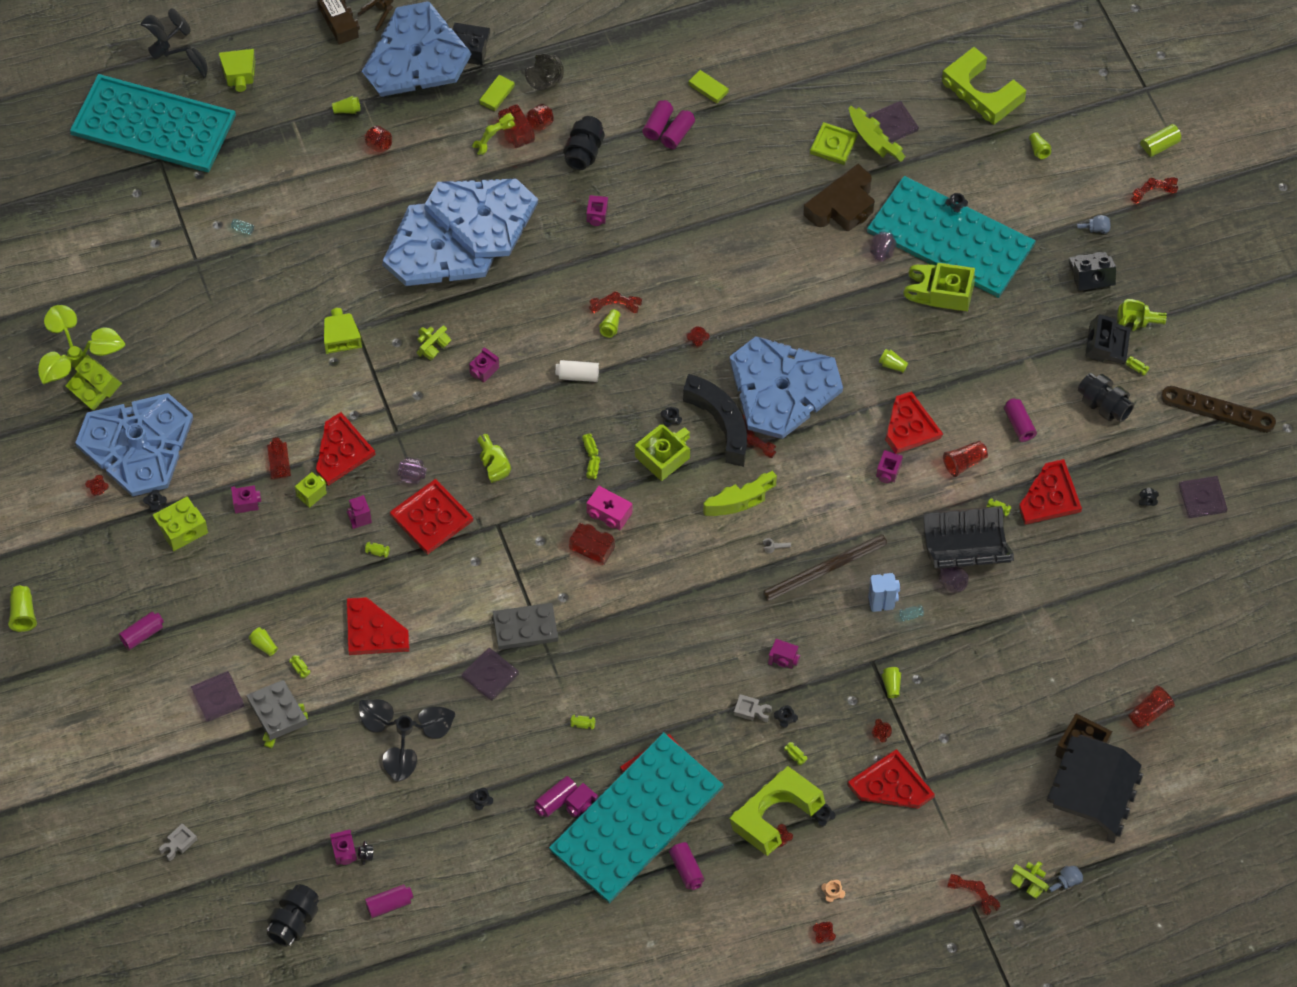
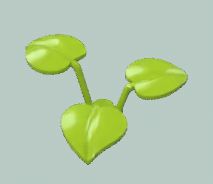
M55 305L45 315V327L52 333H60L64 330L70 348L67 351V356H60L57 352H50L41 358L38 369L41 382L45 385L51 381L66 377L71 371V366L76 368L84 359L88 349L94 355L103 356L119 351L125 347V343L114 330L100 328L92 333V340L87 342L82 352L81 348L73 346L68 332L69 328H73L77 324L75 312L67 306Z

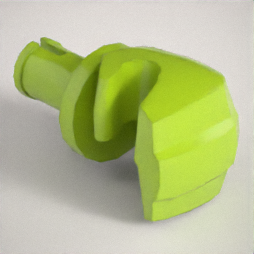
M1126 299L1118 307L1117 323L1125 326L1127 323L1132 322L1134 323L1132 331H1135L1140 326L1145 328L1148 323L1165 325L1167 313L1152 312L1149 306L1143 302Z
M483 434L485 441L481 436L477 439L483 450L480 454V459L484 467L488 466V478L491 483H494L509 476L511 465L503 449L498 445H493L488 434Z

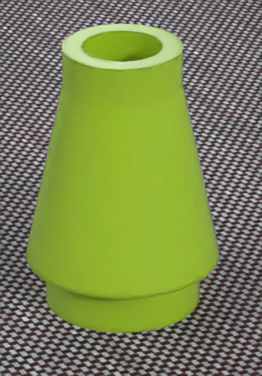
M350 96L332 103L334 114H356V112L361 110L358 97Z
M1032 133L1029 136V140L1031 141L1034 155L1039 159L1049 157L1051 145L1039 133Z
M615 309L610 310L609 314L599 325L600 333L604 337L611 338L617 334L621 314Z
M887 349L884 350L879 360L883 367L904 373L908 362L904 361L894 351Z
M258 627L250 634L249 640H251V644L270 657L278 650V647L265 629L262 630Z
M897 667L885 668L881 675L888 698L900 697L902 673L899 672Z

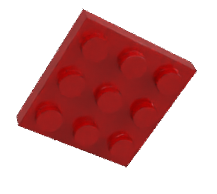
M434 479L390 511V516L427 555L473 522V517L437 479Z

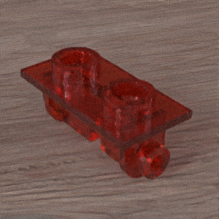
M275 437L272 439L271 444L267 445L271 479L289 477L291 472L287 443H282L280 438Z

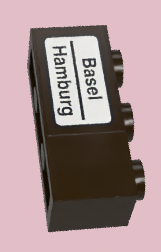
M317 0V6L338 45L359 38L358 30H360V25L357 19H353L350 6H346L345 0Z

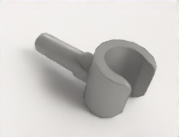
M770 538L763 540L764 545H771L764 547L766 553H772L778 548L791 547V543H774Z

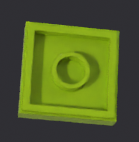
M823 122L810 149V154L845 165L856 142L858 133Z

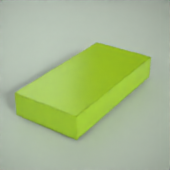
M701 70L689 80V86L716 104L729 93V88Z
M498 75L479 100L480 104L496 111L514 88L515 82Z

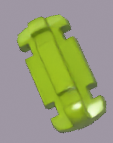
M1132 356L1126 361L1127 366L1130 365V368L1138 373L1141 372V375H1146L1149 371V366H1145L1144 363L1134 359Z
M592 434L583 435L582 441L588 456H597L598 449Z
M590 456L586 473L588 479L594 480L597 478L600 457Z
M989 499L986 506H1002L1004 516H1008L1011 511L1010 505L1007 507L1005 503L997 500L994 502L993 499Z
M367 542L365 546L366 553L371 552L373 555L388 557L390 552L389 546L384 547L382 544H370L371 542Z
M294 655L289 659V663H292V667L297 674L300 673V678H306L310 674V670H307L308 667L302 659L300 660L299 655Z
M572 715L570 724L572 727L577 725L578 728L588 729V727H591V729H594L596 720L594 717L589 719L587 716L578 715V717H575V715Z
M789 742L784 747V751H787V754L794 761H798V765H803L806 762L807 756H803L804 753L797 746H794L793 742Z

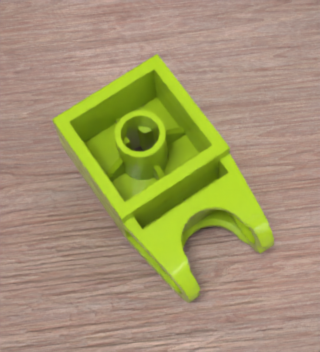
M937 263V265L918 264L909 268L910 278L920 282V284L905 287L903 294L908 300L933 307L968 311L974 288L975 268ZM913 271H919L922 274H916ZM909 292H915L917 295H912Z

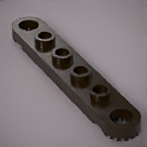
M1167 386L1162 392L1161 399L1166 405L1175 406L1181 410L1251 430L1255 429L1268 433L1274 429L1276 424L1275 417L1270 413L1179 387ZM1174 393L1176 398L1170 399L1166 394ZM1265 419L1271 422V425L1264 426L1260 421Z

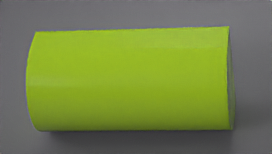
M1171 124L1141 140L1140 145L1152 157L1181 141V133L1176 125Z

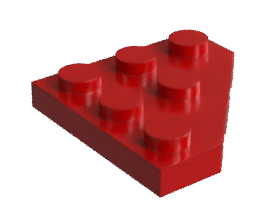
M912 391L896 396L885 441L895 454L942 438V431Z
M339 412L325 422L316 472L329 486L376 455L375 450L342 412Z
M1064 459L1045 463L1039 476L1031 485L1029 492L1021 501L1019 510L1025 525L1082 511Z
M367 597L347 598L349 655L410 652L408 629Z
M897 749L848 781L849 788L861 801L918 809L935 796L933 791Z

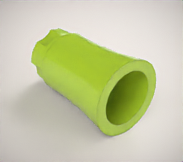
M21 585L15 586L10 596L8 626L17 632L32 630L36 627L37 621L30 588Z

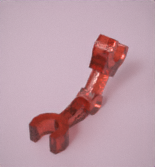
M1149 178L1143 187L1133 191L1132 194L1134 196L1131 200L1136 204L1139 203L1146 192L1156 187L1163 188L1164 191L1170 193H1177L1178 186L1173 185H1177L1178 178H1165L1164 181Z
M613 292L600 300L599 298H593L589 301L591 304L589 309L592 313L598 312L607 304L618 302L624 304L625 308L631 312L638 313L639 307L634 304L642 305L640 297L629 296L627 298L618 292Z
M742 415L746 426L747 443L762 449L766 456L773 458L776 454V451H774L776 446L770 442L764 443L758 437H755L754 431L748 430L745 417Z
M950 875L947 887L952 889L963 887L975 891L982 899L981 904L986 915L991 913L989 905L994 906L996 911L1000 909V902L992 895L989 896L982 881L963 880L958 875Z

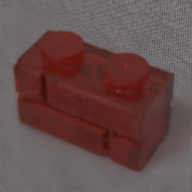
M515 104L508 109L499 111L497 123L508 113H511L514 117L515 125L504 130L505 138L509 144L512 143L514 148L517 149L524 146V144L527 145L534 142V130L519 105Z
M579 523L569 539V549L605 565L615 549V539L607 532L601 533L590 524L584 525Z

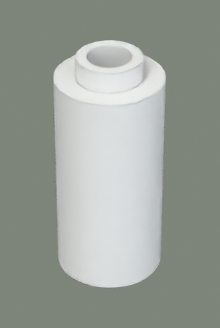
M560 360V364H556L555 375H559V379L598 382L599 363Z

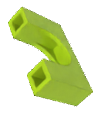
M973 47L943 70L942 82L947 88L954 91L960 99L966 101L973 110L979 112L986 121L995 125L1025 101L1026 89L1013 79L999 91L993 93H983L976 90L970 84V81L986 69L987 57Z
M789 766L780 771L773 780L765 784L754 797L748 799L746 804L735 811L729 818L733 831L766 856L782 843L779 831L762 819L767 808L779 802H789L812 816L825 804L823 791Z

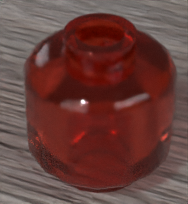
M538 104L527 112L526 122L531 129L536 131H542L554 121L553 111L545 104Z
M379 125L373 126L365 135V143L374 151L382 153L391 147L392 135L388 130Z

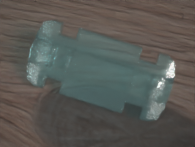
M233 219L231 223V228H236V230L252 234L255 228L254 225L238 219Z
M922 605L905 608V611H899L902 621L918 618V615H924Z

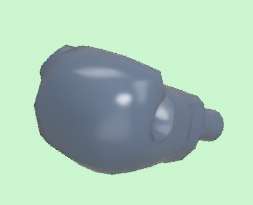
M1103 215L1093 217V219H1090V223L1077 224L1078 229L1090 228V232H1100L1102 234H1107L1111 228L1110 219Z
M1077 866L1063 867L1060 871L1061 875L1058 876L1059 882L1049 887V890L1053 892L1061 886L1066 890L1082 883L1083 875Z

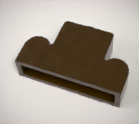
M860 164L855 165L805 203L803 215L817 227L827 226L830 223V218H832L846 231L852 230L859 223H864L868 216L874 212L875 200L869 195L872 182L870 173Z

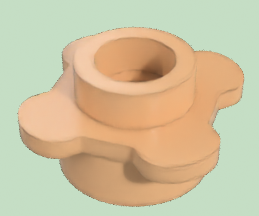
M839 880L829 881L821 887V890L825 892L827 902H833L834 899H843L845 897V891L842 890Z

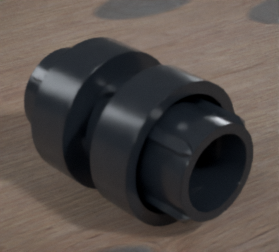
M584 116L573 124L570 138H568L563 149L565 161L569 167L575 170H584L595 162L599 151L598 148L601 147L605 137L603 125L599 119L593 116Z
M1092 373L1087 374L1077 390L1083 395L1082 402L1091 409L1100 407L1099 415L1108 421L1117 419L1119 422L1125 421L1135 406L1129 400L1130 393L1121 386L1113 389V381L1104 374H1100L1097 377Z
M303 884L295 885L293 889L286 890L279 901L282 908H275L267 919L269 924L267 928L268 937L284 947L290 946L293 941H299L306 931L304 922H311L318 912V894Z

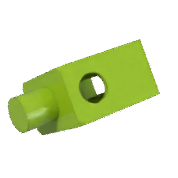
M254 49L219 53L227 85L235 86L238 92L245 91L246 84L254 82L256 63Z
M341 308L332 309V316L324 319L326 354L362 348L361 336L352 314H343Z

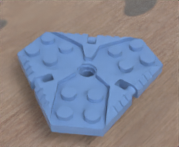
M427 1L395 9L390 22H388L381 35V41L377 42L362 73L381 97L413 91L415 86L418 85L422 89L457 82L471 56V52L456 33L449 28L446 21L432 4Z
M517 179L481 180V182H475L474 180L469 182L446 181L437 182L425 203L424 209L447 231L452 229V236L475 258L510 256L522 234L523 227L527 225L538 204V198Z
M425 204L408 206L404 218L397 229V234L394 236L386 252L382 266L405 286L442 282L443 277H448L449 281L486 277L494 257L475 258L452 236V229L448 231L444 229L424 209Z
M755 336L733 353L729 359L737 391H741L739 398L747 428L751 431L783 439L809 419L811 411L816 413L843 392V385L835 358L816 354L815 352L805 351L800 348L798 350L792 349L789 345L779 344L778 342H772L771 340Z
M169 393L133 401L132 406L127 408L124 407V404L88 412L77 437L76 447L101 469H106L107 474L132 497L152 492V490L166 489L169 487L175 466L180 457L179 451L183 448L193 421V414Z

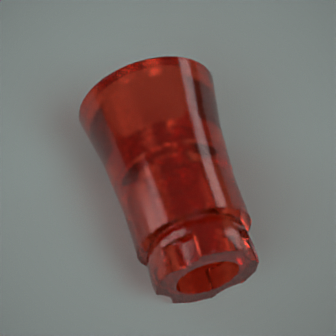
M981 441L970 443L943 454L945 467L953 477L959 476L965 470L988 458L987 448Z
M1156 685L1128 716L1138 729H1143L1162 714L1174 708L1175 704L1171 696L1162 687Z

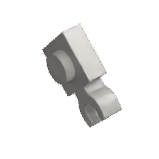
M740 694L734 715L752 721L757 716L761 721L768 722L769 716L764 715L763 712L771 713L772 707L767 704L760 706L758 699Z
M181 824L167 837L170 843L163 844L159 851L161 854L167 850L171 851L167 855V860L171 861L174 859L176 851L179 850L183 854L197 841V836L184 824Z

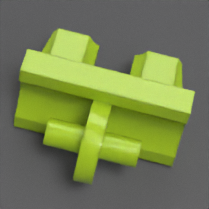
M443 325L431 335L434 331L432 327L428 329L421 327L418 330L420 337L417 340L419 343H422L424 340L426 342L420 346L416 353L420 357L424 355L430 360L436 357L439 351L433 344L437 342L444 349L451 342L450 337L445 333L447 328Z
M1040 861L1036 865L1030 862L1027 863L1026 868L1031 870V873L1017 864L1013 867L1014 873L1010 882L1020 888L1025 880L1030 881L1032 884L1027 893L1035 899L1042 894L1043 890L1046 892L1049 888L1047 883L1036 877V875L1044 878L1046 872L1041 870L1043 863Z

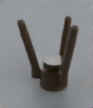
M372 0L361 8L358 16L374 6L379 10L385 9L375 28L378 31L389 11L393 9L391 4L394 0Z

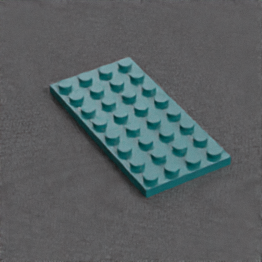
M98 74L70 129V133L73 136L209 173L236 117V112Z
M904 176L868 226L867 233L931 265L944 263L975 268L974 286L999 298L1034 247L1036 240L967 206L956 213L950 206L946 205V200L950 199L949 197Z
M663 733L549 849L610 904L724 788V784L669 736Z

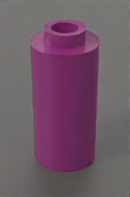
M660 100L656 103L642 130L646 138L651 140L659 139L674 110L670 102Z
M681 110L661 136V142L669 149H676L695 123L693 113L688 110Z
M1015 398L1008 400L1004 406V411L1019 441L1026 442L1033 439L1037 435V431L1022 401Z
M150 612L120 632L118 636L123 645L130 651L161 630L164 621L159 613Z
M565 776L534 801V810L541 817H549L566 803V798L578 788L571 778Z
M688 843L676 844L669 850V854L686 889L696 890L703 885L702 883L705 880Z
M403 884L364 900L370 917L375 918L411 904L410 899L414 897L411 888Z

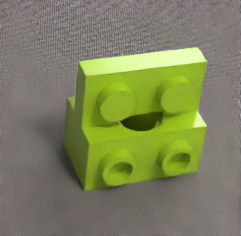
M87 354L75 368L77 373L66 384V387L88 407L95 410L105 397L108 396L110 398L122 383L98 361Z
M188 496L153 514L155 522L163 532L164 538L173 552L208 533L205 519L197 507H194Z

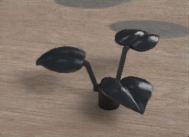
M173 8L168 11L170 20L176 26V29L168 36L164 32V26L154 15H148L142 20L140 25L147 28L158 39L148 47V51L154 59H158L162 55L167 57L170 54L186 51L187 56L199 70L203 79L206 78L207 62L197 49L184 47L169 51L170 44L168 40L179 30L185 36L191 32L185 18Z
M374 699L360 700L359 703L361 721L369 731L380 733L385 729L386 725H396V730L401 735V749L396 747L390 748L383 756L385 771L397 782L407 779L417 766L415 751L412 749L404 750L405 736L412 732L413 726L419 729L423 728L424 734L427 737L439 739L449 732L455 717L454 711L434 706L427 707L418 714V721L421 725L417 724L416 721H412L407 715H402L390 722L393 719L394 711L391 704L387 701Z

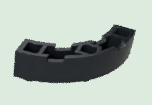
M688 374L683 389V402L695 405L702 410H707L714 416L715 421L719 424L726 438L725 463L744 467L747 432L744 419L737 405L729 395L715 384L701 377Z

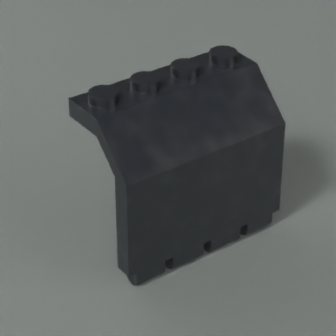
M1002 506L923 513L927 553L934 568L973 566L974 564L989 565L993 563H1011V561H1014V553L1005 538Z
M1080 735L1079 738L1071 736L1066 748L1068 752H1065L1059 766L1060 769L1056 773L1053 786L1046 800L1052 803L1055 809L1097 822L1108 832L1107 841L1115 843L1116 838L1121 837L1123 833V819L1127 820L1131 810L1128 807L1129 803H1134L1137 795L1135 787L1137 784L1141 785L1144 773H1141L1142 765L1122 748Z

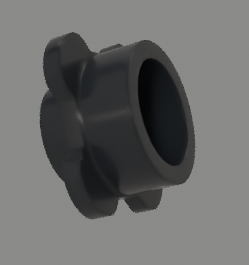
M954 193L950 196V199L946 200V205L958 213L963 207L968 206V201L962 194Z
M668 407L660 413L664 419L663 424L667 427L671 426V424H680L682 422V418L679 416V409L676 407Z
M1145 488L1139 493L1141 497L1138 501L1139 505L1155 506L1158 504L1157 497L1159 492L1153 488Z
M152 490L149 496L144 497L143 502L148 504L152 511H157L167 502V498L162 496L159 490Z
M789 705L783 706L779 711L774 712V718L779 720L780 726L783 728L798 720V716L794 714V710Z
M486 788L477 789L469 795V800L473 801L476 810L480 811L486 805L493 804V798L489 796Z
M825 803L811 817L818 821L819 826H826L829 820L835 819L836 814Z
M363 841V845L358 847V859H361L362 865H365V861H372L373 846L367 845V841Z

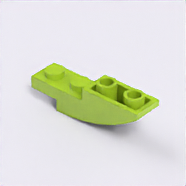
M850 106L849 112L852 121L866 143L880 157L883 158L889 153L902 162L906 157L902 153L903 148L895 142L891 144L888 141L889 138L882 133L883 131L879 127L880 122L873 117L870 119L866 117L867 113L861 108L855 109Z
M772 470L767 474H761L757 480L745 484L741 489L736 484L724 488L720 494L715 497H709L703 503V514L705 516L728 515L747 510L764 502L765 492L776 486L777 475Z

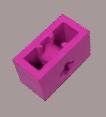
M601 486L597 487L586 503L587 513L590 517L599 519L610 528L618 530L622 529L633 513V503Z

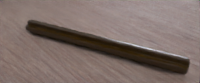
M883 534L878 535L765 589L764 597L767 601H770L885 546L887 540Z

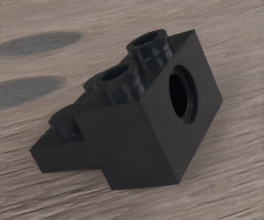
M454 22L452 30L471 52L467 63L483 66L490 28Z
M1106 252L1069 257V264L1074 273V282L1079 291L1116 285V265L1112 257L1108 256Z
M1098 314L1089 325L1085 357L1101 362L1107 359L1124 364L1127 361L1131 328L1116 324L1117 319Z

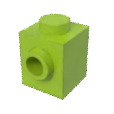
M311 472L295 486L296 497L310 508L327 494L325 480Z

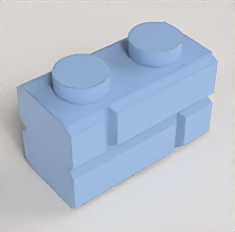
M893 573L883 574V576L881 574L872 575L870 577L868 598L872 612L882 611V609L884 611L893 610L895 602L899 601L900 583L899 580H895Z

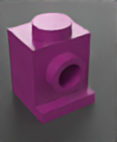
M589 195L586 213L587 222H590L593 226L605 224L608 211V197Z
M484 347L482 352L469 364L470 374L475 379L485 382L499 369V357Z
M884 450L877 468L876 477L883 483H890V481L895 483L902 466L903 456Z
M255 485L241 488L231 487L235 514L259 510L258 502H261L260 490L256 491Z
M364 495L349 500L350 508L346 512L353 529L372 523L371 512Z
M775 639L769 654L768 664L772 666L774 662L780 667L792 669L793 666L798 665L801 657L798 654L799 646Z
M582 783L566 798L567 812L572 817L579 818L598 799V795Z
M351 830L330 834L336 864L348 865L356 861L357 857Z

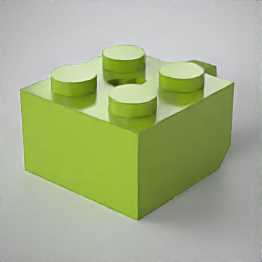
M659 425L635 444V458L658 479L663 481L690 459V448L686 445V441L690 438V432L684 427L677 433H672L666 426Z

